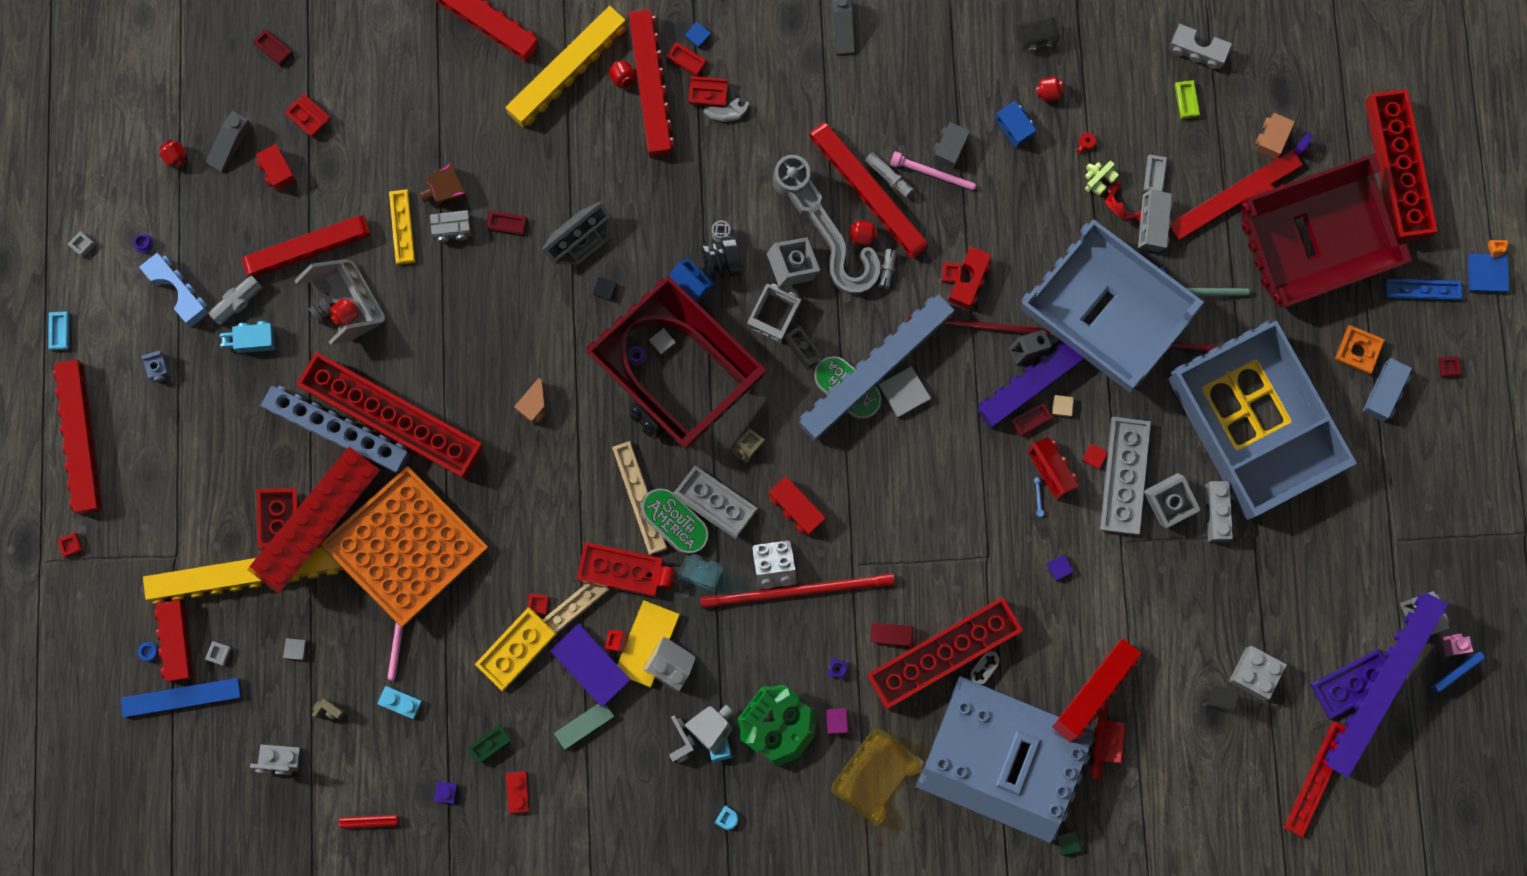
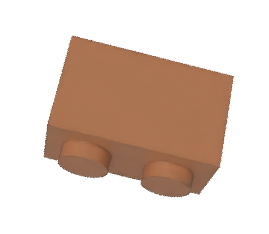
M1273 113L1270 118L1267 117L1262 126L1265 130L1256 139L1255 144L1258 146L1255 151L1276 160L1282 152L1294 121L1276 113Z

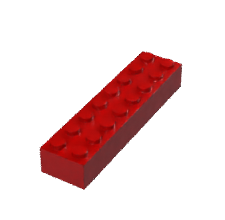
M1408 89L1371 94L1366 99L1365 106L1375 155L1381 169L1379 175L1386 209L1397 242L1431 238L1438 230Z
M349 446L247 570L279 594L380 470Z
M1001 597L868 673L866 677L883 707L887 710L1016 636L1023 629L1004 597Z

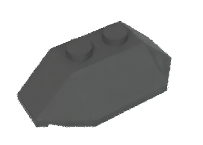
M602 202L580 210L551 234L542 250L553 264L579 265L607 242L610 222L612 220L611 214Z

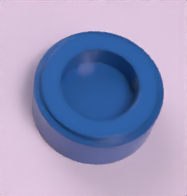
M145 642L139 646L138 656L143 661L152 662L159 656V648L152 642Z

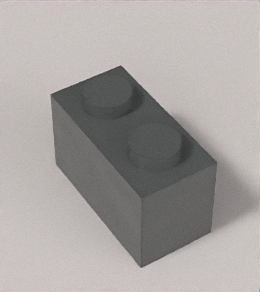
M949 122L948 126L943 127L939 137L942 138L940 143L936 142L933 148V160L954 169L968 139L970 130Z

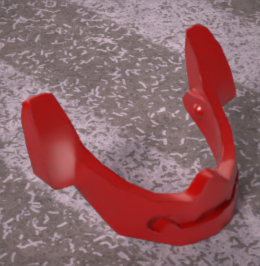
M1115 182L1107 188L1109 195L1105 199L1107 207L1122 221L1128 222L1136 219L1140 222L1141 210L1136 213L1127 212L1123 209L1124 204L1122 202L1117 203L1115 201V192L1121 184Z

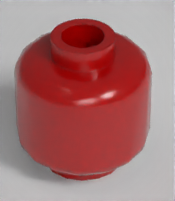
M617 61L610 68L609 77L616 87L627 89L634 84L636 72L629 62Z
M1057 77L1041 79L1039 86L1036 87L1038 98L1042 97L1045 103L1060 100L1062 95H1064L1062 80H1059Z
M171 139L159 147V156L168 167L176 166L180 168L186 163L185 159L188 153L179 141H172Z
M857 220L854 225L851 224L849 239H852V242L856 245L870 246L872 241L877 239V229H874L872 222Z
M340 299L331 307L330 312L332 316L330 319L337 326L340 324L342 326L350 325L358 318L357 311L359 308L351 299Z

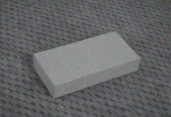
M1148 155L1143 192H1148L1149 190L1163 192L1167 157Z

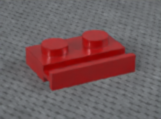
M691 76L689 104L726 107L728 79Z
M302 94V97L299 100L297 99L284 113L313 138L331 118L305 94Z

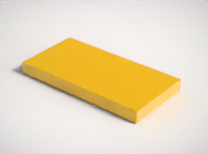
M643 600L625 644L624 652H622L617 664L631 680L651 688L655 677L642 669L662 636L670 640L680 614Z
M528 607L475 665L503 692L551 642L557 633Z

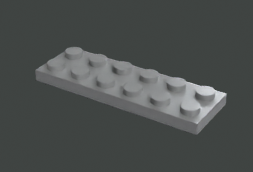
M1120 417L1111 418L1100 531L1131 535L1140 534L1151 421Z

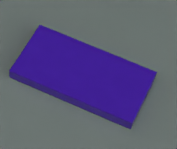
M580 624L575 626L550 650L602 708L632 681Z
M1376 649L1310 684L1329 720L1350 710L1355 706L1359 698H1364L1367 693L1364 691L1369 680L1373 682L1376 674H1374L1375 669L1379 663L1383 664L1385 662L1380 649Z

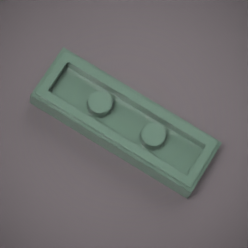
M597 704L554 734L564 750H566L614 718V715L607 705L602 708Z

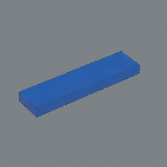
M1385 279V299L1461 301L1462 281Z

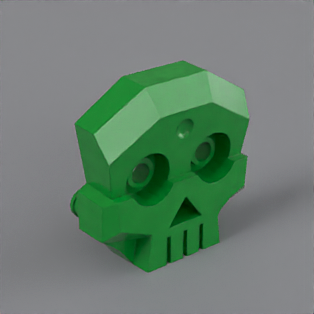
M783 684L773 687L763 686L738 718L737 727L740 729L741 741L754 751L761 752L773 766H780L799 758L814 738L817 711L801 703L799 696ZM788 711H791L790 717L786 716ZM773 735L774 739L769 741V736Z

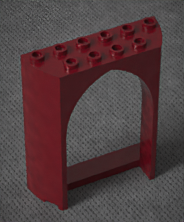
M668 275L665 279L661 278L651 292H645L638 304H632L625 316H619L614 321V326L610 329L606 328L596 342L592 341L586 347V353L685 450H688L689 447L691 449L694 448L697 440L747 392L749 394L753 392L754 386L761 381L766 369ZM658 325L683 332L703 348L740 385L689 432L634 377L626 356V344L632 330L644 326Z

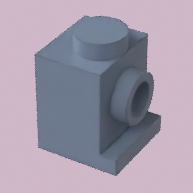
M159 350L141 356L147 376L151 381L161 382L166 377L171 376L166 355Z

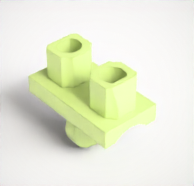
M1111 160L1100 171L1099 169L1102 167L1100 163H1097L1095 166L1092 164L1086 166L1088 173L1085 177L1090 179L1093 176L1085 188L1088 193L1092 190L1100 196L1107 188L1101 180L1105 178L1112 184L1118 178L1119 174L1113 169L1114 163Z

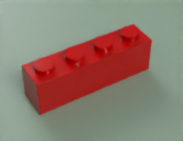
M176 600L156 604L157 609L154 610V615L159 626L156 633L161 644L159 657L163 661L161 676L165 679V682L169 683L194 679L185 602Z

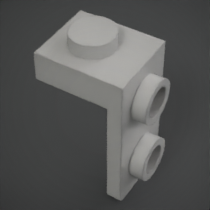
M674 715L671 718L686 745L669 754L673 762L681 763L689 758L687 754L694 751L692 746L695 743L690 734L688 736L685 735L683 729L686 727L681 718L676 719Z

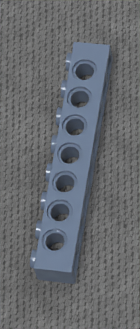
M270 387L261 404V407L345 449L350 446L365 459L396 474L403 470L410 457L405 446L399 443L395 446L389 443L390 439L382 435L376 437L372 435V430L366 427L360 429L356 427V423L347 418L345 421L339 419V414L331 410L327 413L317 403H306L304 397L298 394L292 396L288 394L289 390L284 387ZM290 400L289 406L282 408L283 402ZM303 408H306V414L304 416H299V411ZM323 416V422L317 425L316 419ZM340 425V430L337 433H333V427ZM352 433H357V439L354 441H350V435ZM368 442H375L372 449H366ZM387 449H391V455L387 458H384V451Z

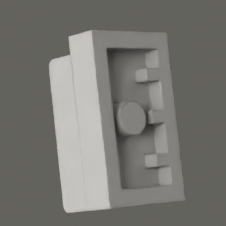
M260 744L258 764H250V768H256L255 772L272 774V771L275 770V774L292 775V771H299L301 748Z

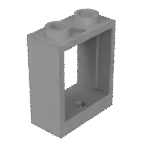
M766 284L747 322V328L778 343H782L801 305V299L793 292L787 293L782 291V288L776 284ZM768 295L793 305L781 331L757 320Z

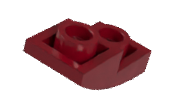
M872 622L870 642L912 646L914 626Z

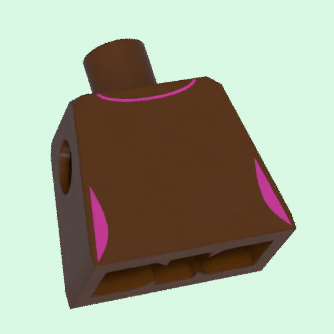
M451 163L427 177L425 180L429 188L419 192L424 203L435 199L438 207L468 199Z

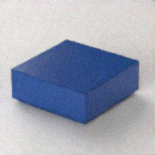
M698 22L685 34V38L697 48H700L711 36V33Z

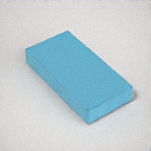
M49 312L48 349L50 351L70 350L69 312Z

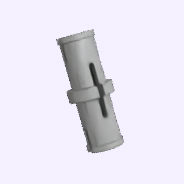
M886 249L884 263L880 267L882 271L878 283L880 288L883 286L884 289L890 288L892 273L895 272L896 255L898 253L893 250L892 254L891 249Z

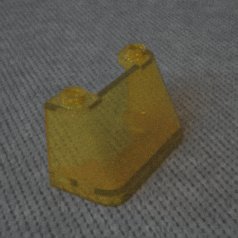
M876 728L867 736L834 781L831 792L878 827L886 818V809L883 807L885 802L904 776L918 774L924 762L893 736Z

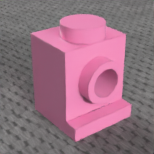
M1462 634L1442 637L1446 656L1473 652L1470 636L1463 637Z

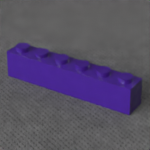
M1061 342L1054 348L1055 352L1051 355L1047 353L1039 359V364L1036 366L1030 365L1024 370V375L1021 377L1017 375L1011 379L1008 387L1004 388L1002 386L994 392L995 396L990 400L986 398L979 403L980 407L977 412L990 429L994 428L1080 364L1084 358L1068 345Z

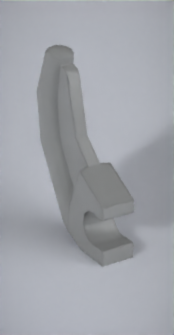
M736 98L724 108L712 106L705 108L704 114L710 119L720 122L739 120L747 112L749 102L740 107L738 106L740 99Z

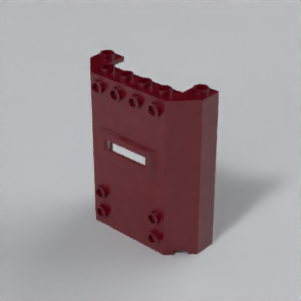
M1375 153L1242 200V230L1248 236V247L1254 254L1255 267L1260 271L1262 277L1260 279L1263 288H1266L1267 293L1278 308L1287 307L1412 261L1406 243L1398 245L1374 173L1381 171ZM1301 217L1304 219L1316 254L1312 257H1308L1296 219Z

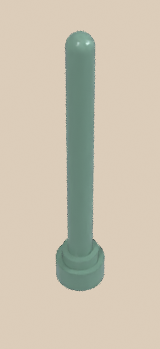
M1186 288L1195 296H1249L1251 294V290L1248 288Z

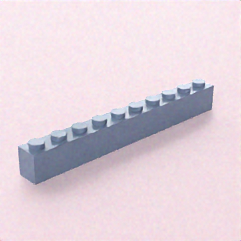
M939 294L935 298L931 296L924 303L926 306L922 310L917 309L910 316L912 319L908 323L904 321L900 324L896 334L887 336L883 341L885 344L880 348H874L866 361L864 359L855 366L857 369L852 374L848 372L841 379L843 382L838 387L834 385L827 392L829 395L825 399L821 397L814 404L815 408L809 412L807 410L801 415L799 426L814 441L820 438L953 315L954 309Z

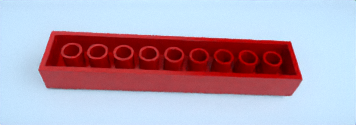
M318 352L314 354L296 384L303 391L405 446L463 480H466L485 448L482 443Z

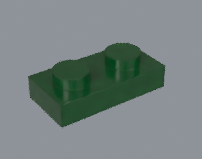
M499 724L467 747L476 762L480 764L512 740Z

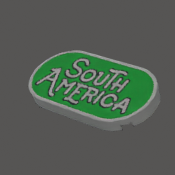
M831 356L824 358L815 369L814 378L816 385L828 396L827 392L834 385L838 387L843 382L841 379L848 372L852 374L856 369L840 357ZM875 386L847 413L857 419H867L874 416L881 405V394L878 388Z
M662 488L654 489L643 499L642 515L644 519L678 552L693 554L699 552L705 546L708 540V529L705 523L689 507L675 498L673 492Z

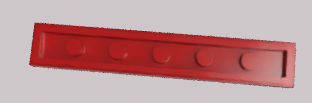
M1336 722L1331 723L1284 826V829L1301 838L1305 835L1334 769L1326 765L1327 760L1324 758L1330 749L1334 750L1337 745L1334 741L1339 732L1344 733L1346 727Z

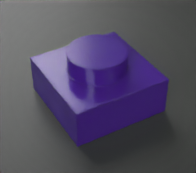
M1306 133L1293 150L1297 156L1302 152L1305 154L1312 146L1309 142L1313 136Z
M437 781L434 801L455 804L458 784Z

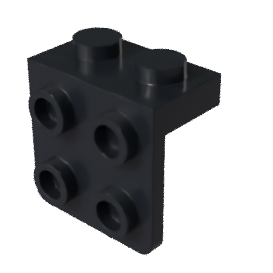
M635 400L631 401L629 415L635 423H640L647 437L651 436L655 440L666 431Z

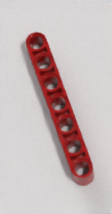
M356 216L246 255L241 261L247 277L252 275L255 278L365 239L371 235L365 216Z

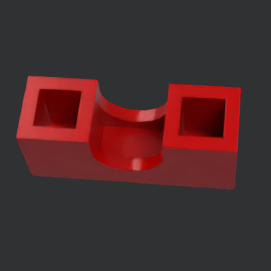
M970 246L962 269L969 271L973 279L968 283L956 280L948 299L949 303L969 310L971 305L975 306L979 296L975 293L978 288L982 289L985 278L982 276L984 271L989 272L992 261H989L991 254Z

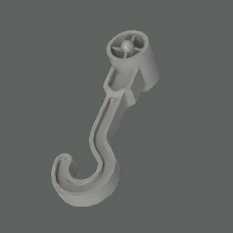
M798 155L782 157L777 162L774 170V188L780 195L789 197L800 214H806L810 217L831 249L829 275L833 284L840 291L847 294H861L868 291L876 283L880 274V261L877 254L870 247L864 248L860 253V260L864 265L863 275L858 278H852L845 273L846 244L842 235L821 206L822 196L809 179L810 167L808 162Z

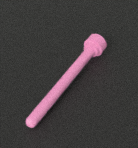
M894 151L890 166L897 168V166L901 167L902 165L970 190L977 188V185L973 182L907 160L901 155L902 153Z
M397 623L395 625L388 679L390 681L396 678L403 628Z

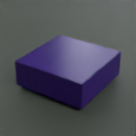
M1065 555L1046 564L1055 581L1073 572Z

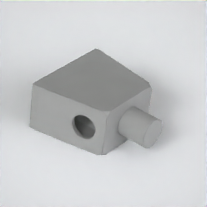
M727 705L719 712H716L709 706L688 721L685 727L715 755L733 730L727 720L734 712Z

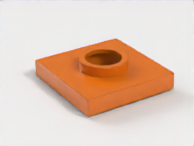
M1348 325L1334 360L1370 375L1373 372L1385 339ZM1354 345H1360L1364 348L1363 357L1352 354L1351 350Z

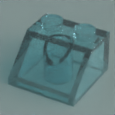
M692 554V556L687 555L679 570V579L716 592L724 571L721 568V564L711 560L710 563L702 561L703 557Z

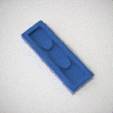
M1481 652L1472 654L1428 688L1432 693L1441 692L1484 660V655Z

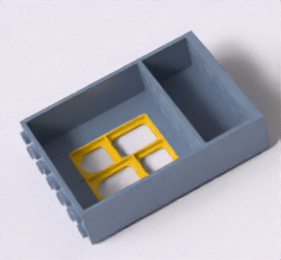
M1277 320L1272 323L1266 321L1254 329V331L1251 329L1237 339L1233 338L1221 346V349L1218 346L1210 350L1209 353L1204 355L1205 358L1201 355L1188 363V366L1183 364L1171 372L1172 376L1167 379L1222 480L1229 481L1230 493L1233 495L1234 501L1245 521L1357 464ZM1245 369H1252L1260 376L1264 387L1246 396L1238 385V375ZM1224 383L1232 389L1241 405L1240 411L1226 418L1220 416L1210 397V391L1215 384ZM1265 395L1271 396L1283 417V423L1268 431L1263 430L1250 406L1251 402ZM1246 417L1254 428L1256 437L1241 445H1237L1228 430V425Z

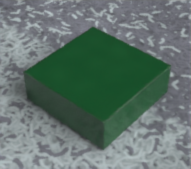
M1076 831L1057 835L1056 838L1061 855L1081 851Z

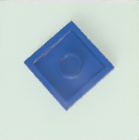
M1469 254L1467 256L1469 292H1509L1508 255L1492 257L1491 254Z

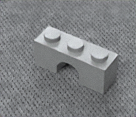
M1179 24L1168 50L1177 56H1185L1193 62H1201L1211 69L1220 70L1232 43L1214 37L1208 47H1201L1196 44L1194 39L1197 30Z
M1210 481L1205 485L1206 504H1209L1210 519L1207 523L1208 542H1228L1233 539L1229 481Z

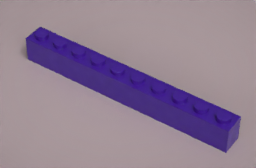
M1427 592L1423 596L1419 594L1414 602L1416 608L1413 613L1409 611L1405 617L1404 622L1406 625L1404 629L1397 631L1394 637L1397 641L1393 647L1389 646L1384 654L1386 657L1385 662L1378 664L1374 671V674H1376L1374 681L1369 680L1364 689L1367 693L1363 699L1359 698L1354 706L1357 709L1355 714L1348 716L1344 724L1347 726L1344 733L1339 732L1334 741L1337 745L1334 750L1330 749L1324 758L1327 760V766L1346 777L1350 776L1448 606L1447 603Z

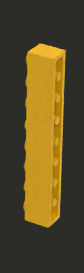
M609 6L505 107L507 114L522 128L532 124L539 112H544L548 104L553 99L556 100L561 95V91L574 82V78L578 74L586 71L587 65L592 61H596L600 53L604 49H608L617 36L624 34L627 27L626 20Z

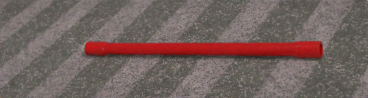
M892 573L860 579L721 596L700 597L701 609L768 599L874 586L894 585V577Z

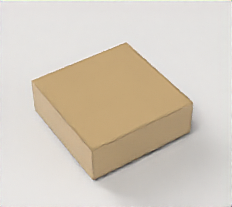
M1054 395L1052 415L1071 417L1074 397Z

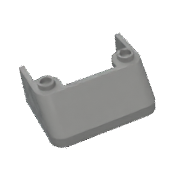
M349 259L310 264L295 280L296 284L310 282L314 290L319 293H329L334 304L343 298L346 300L351 299L359 308L357 311L358 318L350 325H340L338 333L329 341L330 345L352 341L378 327L385 320L384 313L359 269Z

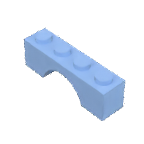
M156 253L139 268L156 286L171 284L176 287L178 301L174 310L186 324L192 327L208 314V311L205 309L207 305L200 297L197 299L193 295L195 290L189 283L185 285L182 282L184 277L177 269L175 271L172 270L170 260L166 256L161 257Z

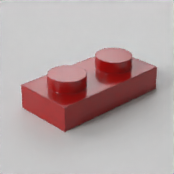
M527 772L506 773L509 813L530 812Z

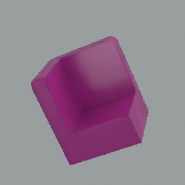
M846 708L828 709L826 711L827 734L847 733Z

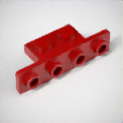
M1109 702L1101 711L1097 710L1096 712L1098 724L1095 725L1094 734L1097 737L1092 751L1095 759L1094 764L1091 765V775L1093 780L1102 781L1104 761L1123 763L1126 723L1107 721Z

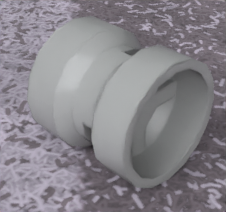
M723 220L715 222L712 226V237L715 242L721 244L722 237L731 235L730 225Z

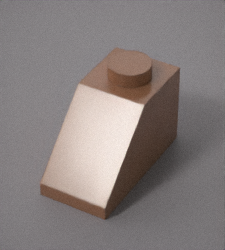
M540 378L536 380L514 406L516 411L533 425L536 422L539 423L544 418V412L546 411L544 384Z

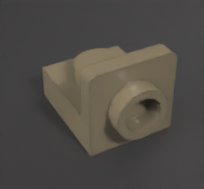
M749 428L737 441L732 452L737 458L748 463L765 439Z
M326 699L317 701L312 709L314 711L312 716L315 718H319L324 710H326L324 714L333 720L335 718L342 719L346 714Z

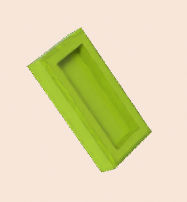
M1194 80L1176 82L1175 90L1180 119L1198 118L1200 111Z

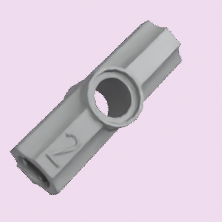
M250 275L237 288L228 290L224 294L223 300L210 310L208 314L221 325L234 313L242 311L248 305V301L263 287Z

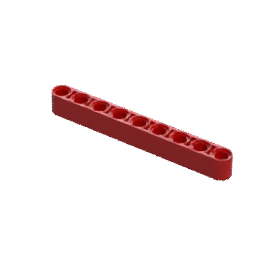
M825 122L809 133L815 145L911 258L914 259L929 247L922 235Z

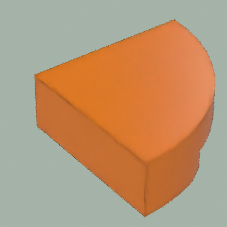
M1489 240L1488 248L1491 256L1499 257L1505 254L1509 242L1507 240Z

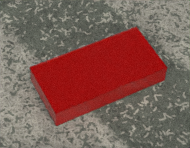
M675 42L666 56L667 60L696 77L699 76L707 64L706 59Z

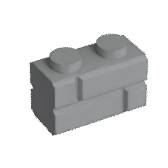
M468 210L430 215L431 232L435 241L445 243L453 238L461 241L472 236L471 219Z

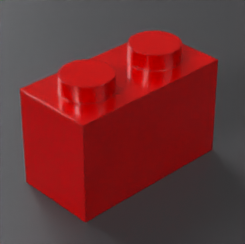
M276 144L256 154L259 159L256 163L261 172L265 171L267 174L264 178L269 187L273 186L276 191H279L297 181Z

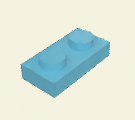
M385 686L377 704L415 719L422 701Z

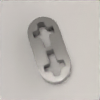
M992 651L986 652L971 670L970 681L980 685L984 684L998 666L999 656ZM986 656H993L995 664H990L986 668L984 666L987 663ZM981 669L985 670L982 674L984 679L976 681L974 672L978 673Z

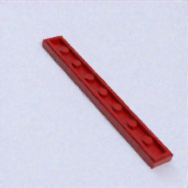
M1292 149L1171 222L1169 230L1177 241L1181 240L1239 205L1246 197L1269 184H1274L1302 167V162Z

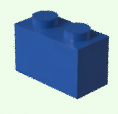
M1016 101L997 112L995 116L996 122L1015 148L1033 138L1037 131L1035 123L1027 118L1024 108L1018 105Z
M688 258L678 262L669 274L695 302L702 300L714 285Z

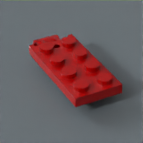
M584 542L576 581L656 597L657 587L668 590L673 588L676 569L662 566L663 558Z

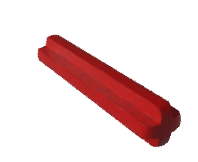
M398 815L341 817L339 819L340 828L397 826L399 823Z

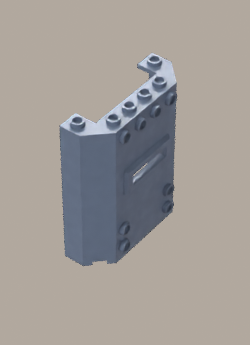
M1093 219L1090 224L1086 223L1080 230V240L1076 244L1072 243L1066 251L1068 254L1064 259L1062 257L1059 258L1054 265L1056 268L1053 272L1049 271L1044 276L1042 285H1037L1030 294H1025L1021 300V310L1131 393L1182 334L1204 302ZM1107 292L1114 295L1091 325L1083 321Z
M961 676L958 677L951 694L952 698L915 788L1037 839L1051 843L1057 837L1061 821L1065 822L1069 811L1066 808L1069 802H1073L1076 794L1073 791L1075 784L1080 783L1083 775L1080 771L1083 765L1086 766L1090 757L1088 750L1094 738L1092 736L1093 731L1084 727L1086 730L1084 735L1079 740L1075 738L1069 742L1052 727L1059 718L1058 716ZM1023 741L1030 744V747L1014 785L1007 782Z

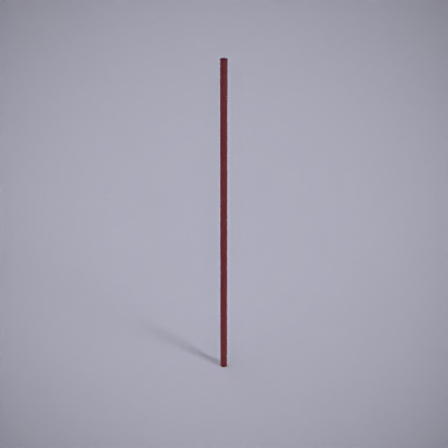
M948 319L942 324V326L1031 334L1045 330L1047 335L1051 334L1046 328ZM1174 342L1169 349L1209 353L1210 350L1218 346Z

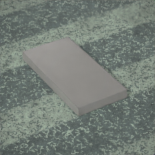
M696 465L673 493L675 498L735 539L758 510L757 507Z

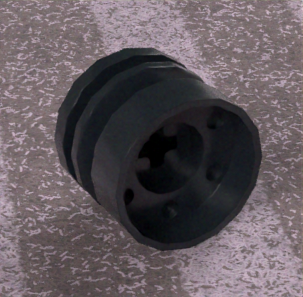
M733 235L722 237L721 247H717L714 240H711L712 249H709L707 242H702V259L711 281L716 280V271H718L720 279H723V269H727L730 276L743 273L738 248Z

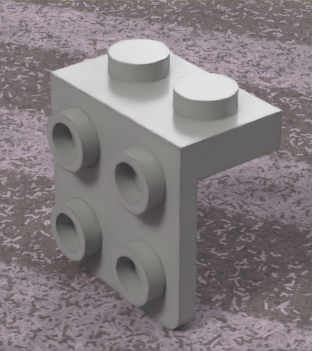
M790 541L753 546L758 590L797 584Z

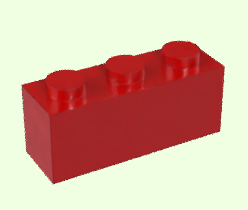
M786 476L769 491L771 503L775 507L779 505L784 510L782 514L789 521L792 519L797 524L795 527L802 535L806 533L809 536L825 521L826 518Z

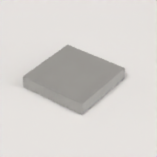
M912 366L878 385L897 418L931 399Z

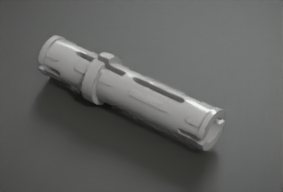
M874 152L868 155L865 161L884 177L892 188H896L905 198L913 192L914 189L902 179L903 177L895 173Z

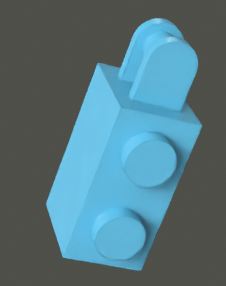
M267 321L257 322L256 325L240 323L238 326L232 327V332L220 334V338H222L220 348L222 349L233 348L237 353L276 350L275 327Z

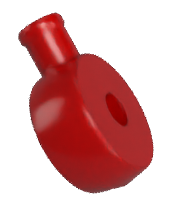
M1090 132L1083 133L1079 137L1080 146L1076 151L1081 154L1083 150L1092 149L1096 145L1095 136Z

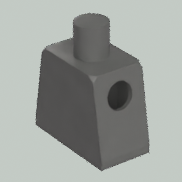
M1040 330L1019 337L1009 347L1015 364L1018 365L1045 354L1051 348V345L1057 343V338L1052 333L1047 335L1045 330Z

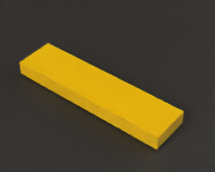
M408 189L390 191L396 264L416 263Z

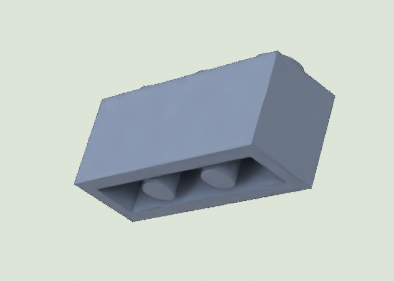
M1392 358L1387 360L1362 412L1382 422L1388 418L1391 419L1396 411V408H1394L1396 401L1399 402L1404 394L1402 391L1403 386L1407 385L1411 379L1410 371L1412 368Z

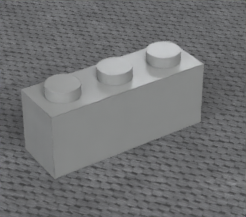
M1149 190L1143 194L1138 248L1154 252H1160L1167 248L1170 240L1168 230L1171 225L1172 194L1156 190Z

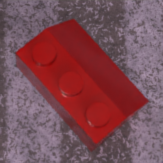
M1046 437L1031 444L1027 453L1054 498L1058 500L1077 489L1079 480L1068 469L1069 464L1064 456L1061 457L1057 451L1059 450L1057 443Z

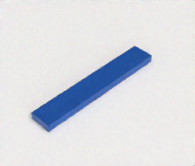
M240 678L121 698L122 715L126 718L242 698Z

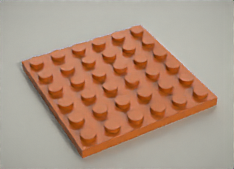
M408 466L320 544L401 628L488 549V546Z

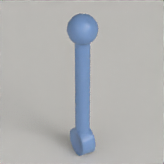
M1036 477L1034 479L1038 504L1036 515L1042 517L1044 511L1041 506V478Z

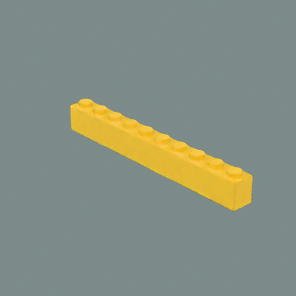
M320 547L316 548L289 582L299 581L300 577L307 576L308 579L317 578L319 574L323 573L336 575L339 574L338 571L344 569ZM256 558L143 577L145 600L151 601L152 604L164 603L165 599L171 598L172 601L183 600L184 596L191 595V598L202 597L203 593L210 592L212 595L223 593L222 590L226 589L239 591L244 586L258 588L264 582L247 570Z

